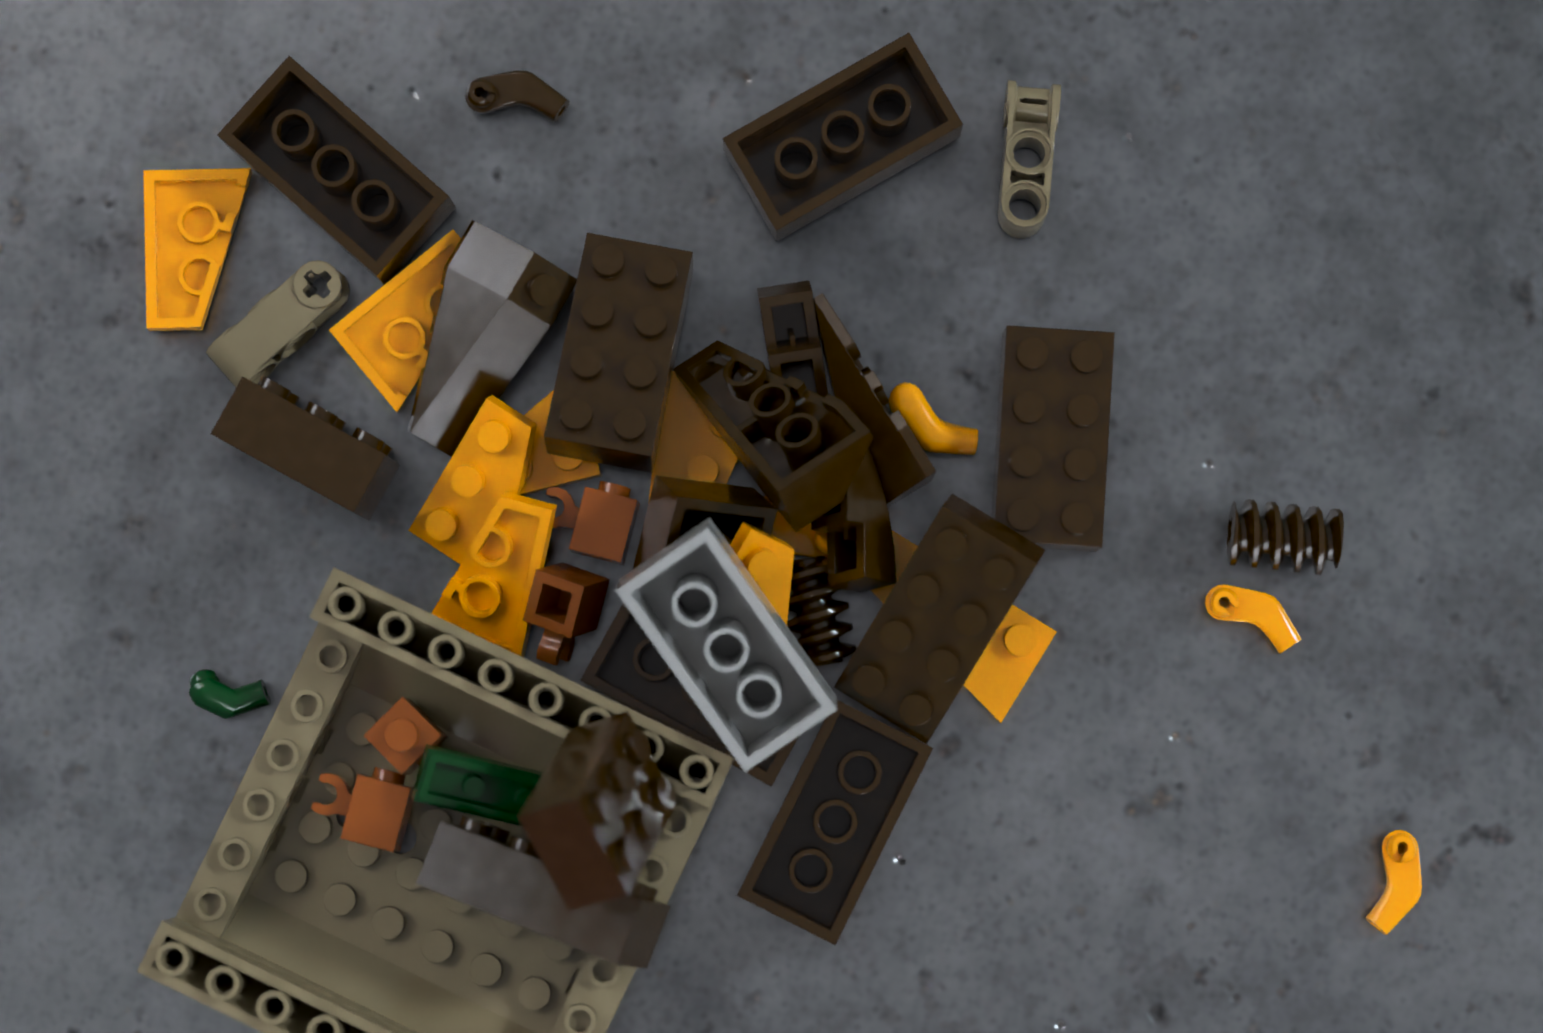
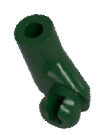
M202 669L195 672L189 681L191 687L189 695L194 704L223 719L233 718L271 703L268 690L262 679L232 689L221 683L214 671Z

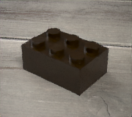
M263 375L257 384L242 377L210 434L357 515L370 520L400 467L397 462L388 457L393 448L358 427L352 436L343 432L342 430L346 422L310 401L305 410L296 406L300 397Z
M627 711L570 729L517 817L566 907L571 912L630 894L677 803L671 782L668 778L661 775L651 756L650 745L643 731L637 729Z

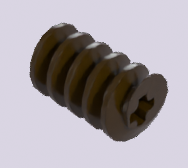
M1245 500L1239 513L1236 502L1233 501L1226 540L1229 565L1235 566L1243 551L1248 553L1251 568H1257L1263 554H1269L1272 570L1276 571L1279 570L1285 556L1291 558L1294 573H1300L1306 559H1312L1315 575L1322 574L1327 561H1333L1334 567L1337 568L1343 546V513L1340 509H1331L1324 520L1320 508L1312 506L1309 507L1302 520L1301 511L1297 504H1289L1281 517L1276 502H1267L1259 515L1255 500Z
M825 556L793 560L790 590L793 591V595L790 596L789 611L797 612V616L787 621V627L791 632L801 634L797 641L816 667L843 662V658L854 653L857 649L856 644L840 642L839 637L853 629L852 623L836 620L838 614L849 608V602L832 599V594L841 589L828 586L827 557Z

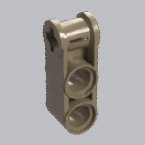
M1007 80L1003 111V128L1005 130L997 214L998 222L1003 231L1015 238H1029L1036 234L1043 226L1049 209L1055 132L1058 126L1061 101L1060 84H1052L1050 89L1022 87L1018 86L1014 80ZM1020 148H1031L1039 154L1041 163L1033 168L1023 167L1015 160L1014 152ZM1017 199L1029 200L1037 209V215L1030 220L1018 219L1010 211L1009 204Z
M320 260L309 261L302 265L277 289L260 299L240 322L227 329L214 340L206 351L207 356L235 387H237L242 377L257 384L262 375L268 377L279 363L304 346L322 325L345 306L350 295L347 279L327 262ZM318 278L328 282L326 285L331 292L325 298L316 294L317 289L313 283Z

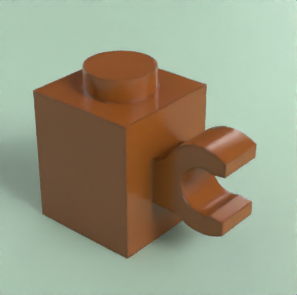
M600 481L598 490L585 487L580 508L576 506L573 497L566 490L559 487H549L546 491L547 496L558 498L564 503V511L560 516L554 518L552 529L567 528L574 530L569 550L572 553L623 566L640 503L636 499L629 498L630 488L605 481Z
M564 562L536 569L523 618L525 622L544 628L543 636L537 649L536 659L555 666L558 665L560 659L566 662L570 660L574 649L575 637L597 629L610 579Z
M403 696L363 735L402 775H410L418 766L420 767L426 744L438 747L448 737L410 698Z
M375 766L372 776L357 774L353 792H351L348 783L341 776L324 773L320 774L318 781L332 784L336 788L337 797L329 805L312 802L311 809L322 815L339 814L346 816L340 839L390 852H399L414 802L411 797L414 787L404 785L406 775Z

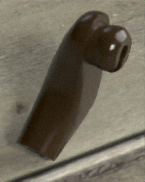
M517 70L476 78L468 85L465 93L468 106L478 113H488L521 105L538 111L553 122H557L563 116L569 105L567 98L528 71Z

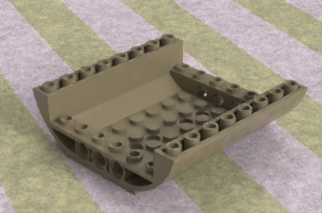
M333 567L310 615V618L319 623L176 917L161 921L137 972L262 1033H607L637 967L616 965L416 884L440 821L459 825L462 816L477 821L482 820L510 831L508 842H510L512 835L525 840L529 839L522 826L414 801L408 823L416 831V843L406 853L390 852L340 839L344 825L340 820L339 814L322 815L311 809L312 802L329 805L337 797L336 788L332 784L318 781L319 776L324 773L339 775L346 780L351 792H353L357 774L372 776L374 766L399 772L363 735L402 696L410 698L448 736L438 747L545 772L570 729L628 711L637 729L643 731L650 745L651 756L661 775L668 778L675 793L677 804L637 879L638 882L658 890L655 900L668 904L719 795L734 758ZM419 766L410 775H406L404 785L414 787Z

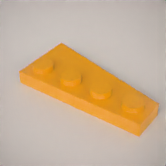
M892 530L897 582L918 546ZM895 584L871 589L870 591L884 604ZM1012 605L963 684L964 688L1001 723L1057 631Z

